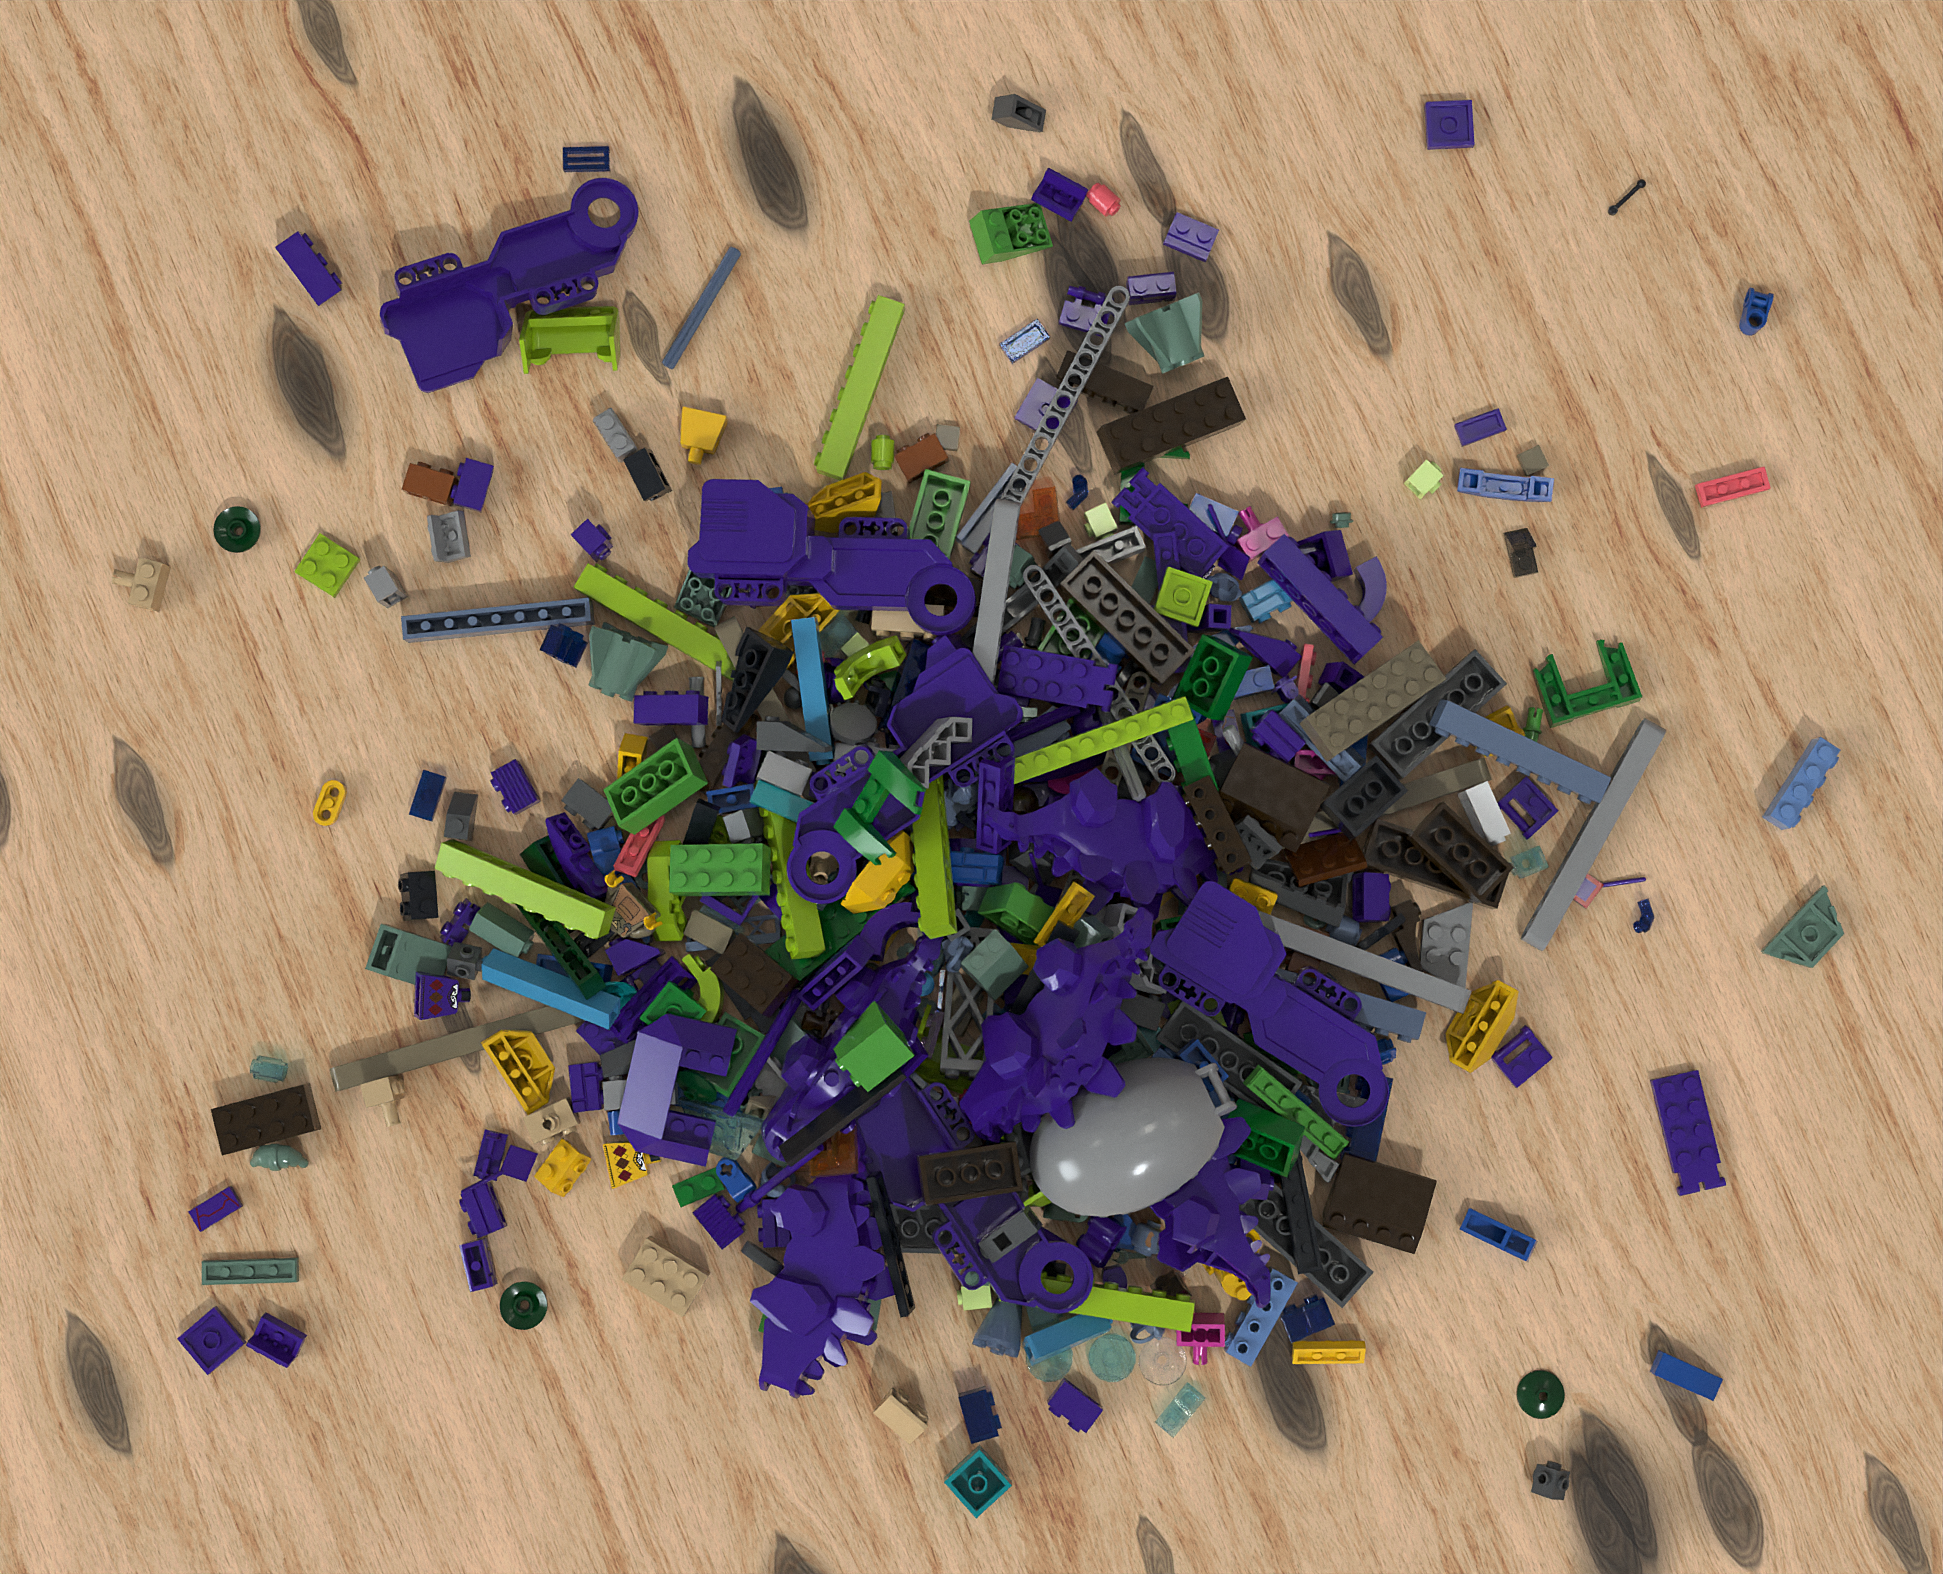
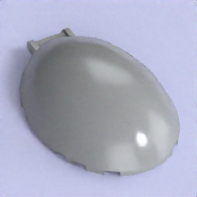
M1161 1057L1135 1059L1116 1064L1115 1067L1125 1080L1126 1086L1118 1097L1115 1098L1092 1093L1081 1084L1078 1088V1093L1070 1098L1075 1118L1074 1126L1068 1129L1061 1128L1050 1113L1047 1112L1041 1117V1122L1032 1136L1030 1167L1033 1178L1041 1192L1053 1204L1065 1209L1067 1212L1081 1216H1099L1101 1218L1117 1214L1125 1215L1142 1210L1178 1191L1188 1180L1197 1176L1198 1171L1207 1161H1210L1219 1147V1142L1225 1128L1220 1117L1237 1108L1235 1101H1231L1217 1072L1219 1068L1216 1063H1211L1198 1070L1194 1064L1178 1059ZM1209 1076L1222 1103L1217 1108H1215L1202 1080Z

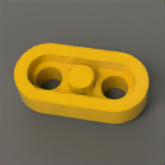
M330 780L322 786L313 810V818L319 825L330 826L337 821L347 795V790L343 783ZM337 788L339 793L336 797H333L332 790ZM329 810L330 817L325 819L323 813Z

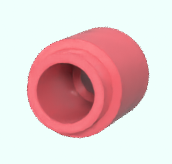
M1099 182L1093 185L1086 195L1089 203L1105 217L1115 215L1121 207L1119 204L1121 199L1106 185H1101Z

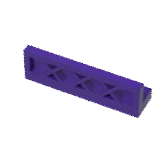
M1008 756L1000 763L988 759H983L979 762L976 848L996 855L1009 846L1011 840L1002 839L996 830L985 820L984 815L991 807H995L1002 812H1013L1014 757Z
M671 956L620 1010V1014L610 1027V1030L625 1044L636 1040L637 1034L632 1039H629L628 1036L633 1031L648 1026L640 1019V1016L668 981L671 980L678 986L680 981L686 976L688 980L679 986L685 990L687 987L691 989L698 982L697 979L676 958Z

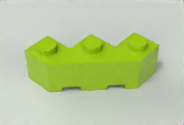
M680 840L655 841L647 857L648 901L661 914L656 921L663 923L652 933L656 941H682L683 933L688 923L681 908L686 896H676L669 893L671 845H682Z

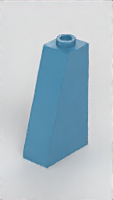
M1079 1314L1026 1336L1022 1345L1031 1366L1110 1331L1112 1328L1110 1324L1113 1323V1320Z

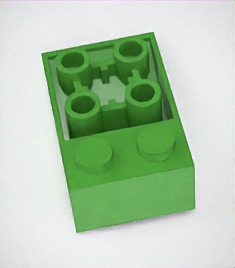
M1037 203L981 210L969 220L982 265L1003 262L1053 246L1041 205Z

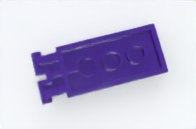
M1142 467L1129 482L1135 490L1131 492L1124 487L1111 503L1117 508L1123 506L1131 514L1128 518L1152 540L1153 533L1176 530L1180 566L1189 574L1202 577L1226 551L1229 545L1161 483L1156 486L1147 477L1149 472Z
M1004 645L997 691L1083 708H1089L1090 704L1102 706L1101 711L1110 712L1114 691L1106 690V686L1115 685L1118 665L1108 663L1107 668L1096 666L1095 660Z
M1692 1070L1650 1080L1672 1173H1678L1680 1186L1677 1187L1678 1195L1683 1196L1700 1192V1182H1702L1704 1190L1726 1186L1725 1178L1719 1177L1717 1164L1721 1163L1699 1071Z

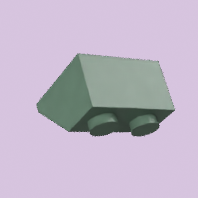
M995 929L961 962V968L994 1001L1029 967L1013 946Z

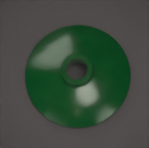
M234 506L225 509L218 515L214 523L213 532L217 543L223 549L232 553H242L248 551L257 543L261 533V526L257 516L252 511L244 507ZM239 527L243 528L241 535L236 534V530Z
M680 1069L678 1071L676 1083L682 1089L685 1097L704 1103H712L716 1100L717 1091L704 1076L689 1069Z
M526 1281L514 1283L501 1296V1316L509 1326L515 1329L528 1330L534 1328L544 1319L547 1313L548 1303L546 1295L534 1283ZM523 1300L528 1301V1309L522 1308L521 1302Z
M1543 1370L1532 1371L1519 1382L1517 1401L1521 1409L1533 1418L1546 1419L1552 1417L1561 1409L1564 1403L1565 1392L1563 1385L1550 1372ZM1541 1392H1546V1398L1544 1400L1539 1399V1394Z

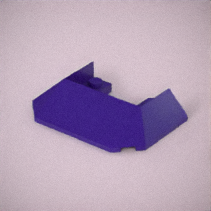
M666 1013L653 1023L638 1030L617 1122L635 1151L706 1167L716 1120L670 1110L679 1066L721 1076L727 1075L737 1032L736 1028Z

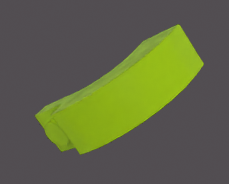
M897 635L882 639L859 650L844 660L834 670L836 675L834 679L835 685L844 700L853 698L859 687L870 677L887 669L900 666L906 657V653Z
M688 954L682 958V961L697 979L700 986L699 1003L707 1008L706 1013L700 1020L715 1024L724 1004L722 980L710 970L711 967L704 970L706 964L699 955Z

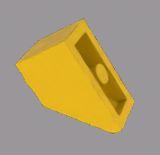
M629 733L624 734L618 750L617 779L646 760L648 737Z

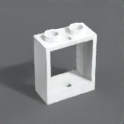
M1488 781L1457 794L1473 830L1491 846L1506 841L1505 836L1510 834V830Z

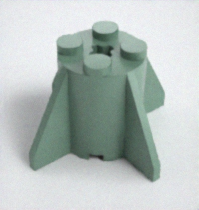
M1199 292L1125 323L1128 333L1158 362L1162 374L1205 356L1201 347L1203 301Z
M603 622L602 628L592 626L589 633L592 676L588 685L601 690V693L614 697L615 694H619L620 698L632 702L637 687L666 655L668 646L646 640L640 636L637 638L631 635V633L620 630L607 622Z

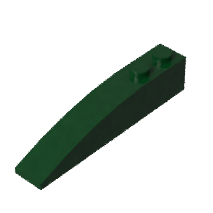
M515 904L586 1000L606 987L597 970L560 922L546 920L543 917L544 915L525 911L523 906Z

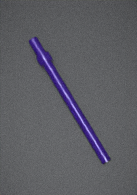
M819 1145L792 1167L787 1165L757 1190H752L746 1194L744 1200L736 1205V1211L741 1214L749 1207L756 1206L763 1196L824 1149L823 1145Z

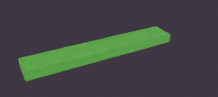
M1259 1064L1243 1082L1245 1086L1282 1117L1305 1126L1304 1135L1333 1160L1348 1145V1140Z

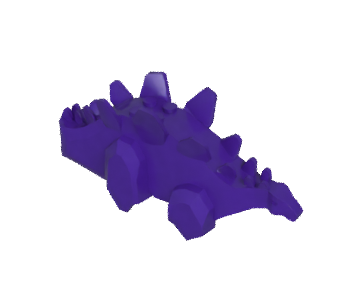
M1095 768L1082 777L1070 782L1069 794H1061L1054 798L1050 795L1045 801L1044 807L1032 813L1017 815L1014 812H1002L995 807H991L984 815L985 820L996 830L1001 838L1018 841L1020 852L1027 851L1029 842L1034 843V856L1037 859L1042 858L1047 850L1053 853L1055 856L1051 871L1055 877H1060L1073 869L1086 878L1083 888L1095 896L1084 912L1088 915H1096L1113 898V894L1118 892L1121 897H1130L1133 907H1143L1151 911L1154 915V921L1158 918L1164 893L1171 891L1179 901L1188 907L1198 892L1196 875L1199 874L1205 882H1218L1217 866L1214 861L1218 857L1214 849L1209 851L1203 839L1207 835L1203 827L1198 829L1192 817L1196 815L1193 807H1187L1172 782H1161L1154 794L1145 797L1139 803L1135 800H1117V786L1110 783ZM1244 867L1230 873L1229 875L1235 874V872H1241Z
M1143 907L1138 908L1134 917L1124 924L1123 932L1112 940L1077 948L1072 942L1057 938L1037 949V959L1033 970L1045 984L1044 989L1037 993L1028 1004L1025 1013L1017 1015L1006 1012L1000 1016L988 1015L981 1024L986 1059L959 1102L963 1116L968 1121H971L973 1130L979 1138L999 1143L1000 1138L1005 1133H1012L1013 1126L1022 1122L1025 1131L1035 1132L1041 1122V1115L1047 1112L1050 1113L1061 1128L1068 1129L1073 1127L1075 1118L1070 1098L1078 1093V1088L1081 1084L1092 1093L1114 1098L1118 1097L1126 1086L1125 1080L1114 1063L1104 1058L1102 1054L1107 1042L1116 1046L1134 1042L1136 1039L1137 1024L1124 1011L1120 1010L1123 999H1131L1136 996V989L1129 983L1132 978V972L1136 975L1140 974V967L1135 962L1136 959L1148 960L1145 949L1152 942L1154 915L1151 911Z
M924 934L916 940L915 948L906 957L886 963L875 970L865 965L834 993L846 1007L829 1028L826 1035L820 1040L806 1033L801 1039L792 1044L786 1052L781 1076L788 1086L766 1117L761 1128L762 1138L771 1156L785 1162L779 1146L857 1087L849 1076L851 1073L847 1069L842 1071L835 1062L837 1056L834 1047L872 1002L876 1001L902 1030L909 1045L914 1044L918 1028L915 1025L919 1016V1012L914 1008L921 1003L922 986L927 981L924 973L926 970H933L934 965L932 961L940 956L941 942L944 936L930 939ZM902 1082L882 1098L893 1097L901 1087ZM855 1118L840 1129L843 1134H847L854 1129Z
M1242 1117L1221 1119L1225 1128L1219 1142V1147L1210 1161H1207L1198 1171V1175L1188 1180L1178 1191L1149 1206L1165 1222V1229L1158 1235L1159 1252L1157 1260L1182 1272L1198 1262L1232 1273L1245 1282L1247 1290L1255 1297L1257 1307L1264 1308L1269 1304L1271 1297V1274L1265 1266L1270 1259V1255L1256 1253L1262 1246L1261 1240L1253 1242L1250 1237H1246V1234L1258 1225V1218L1246 1215L1245 1212L1239 1210V1204H1244L1260 1191V1175L1257 1172L1236 1168V1165L1229 1163L1227 1157L1238 1150L1250 1135L1251 1128Z
M856 1121L854 1129L842 1135L840 1151L833 1162L807 1187L792 1184L770 1207L771 1212L776 1217L778 1227L790 1230L792 1239L787 1244L783 1259L784 1269L769 1284L753 1289L750 1302L768 1317L764 1321L762 1368L759 1376V1387L763 1391H767L772 1384L788 1390L789 1395L796 1399L800 1395L814 1394L815 1389L807 1381L808 1379H822L825 1373L819 1362L822 1357L834 1367L845 1366L848 1363V1359L841 1343L848 1339L869 1346L878 1338L877 1333L872 1329L874 1317L870 1314L871 1303H868V1299L877 1301L895 1295L889 1269L885 1265V1257L883 1254L875 1251L883 1245L876 1217L870 1216V1209L866 1206L872 1203L869 1190L864 1189L865 1184L858 1180L866 1179L870 1175V1172L866 1171L867 1167L865 1164H871L873 1159L865 1154L866 1142Z

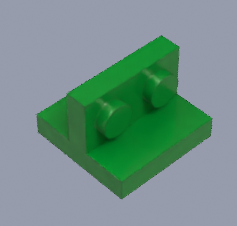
M669 980L640 1016V1019L649 1025L659 1017L669 1013L700 1020L706 1013L707 1008L693 998L694 992L688 987L683 990Z

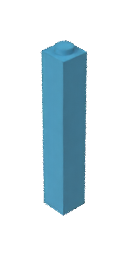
M810 617L791 620L805 730L832 746V751L808 752L810 762L816 761V765L830 764V759H834L835 747L832 729L829 725L830 709L818 618Z
M495 948L492 949L488 956H484L482 959V980L606 1029H610L620 1014V998L607 992L599 991L586 1000L570 978Z

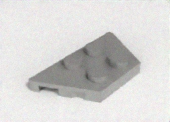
M1466 903L1426 918L1422 922L1419 955L1422 969L1436 978L1466 988L1473 903Z

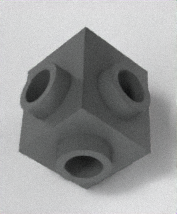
M454 942L447 958V975L475 980L478 971L482 972V947Z
M1547 1461V1464H1537L1533 1473L1531 1492L1549 1499L1564 1500L1566 1490L1569 1487L1570 1471L1561 1469L1562 1464L1553 1461Z

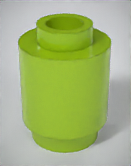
M877 435L876 439L871 440V463L875 470H891L892 464H894L895 441L890 439L888 435Z

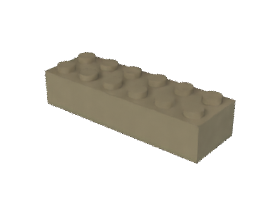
M1418 640L1307 716L1299 724L1326 762H1328L1446 680V677Z

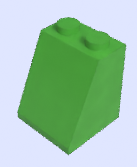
M876 1001L869 1005L834 1047L837 1065L842 1071L847 1069L851 1073L849 1076L857 1087L862 1085L867 1092L914 1056L902 1030Z

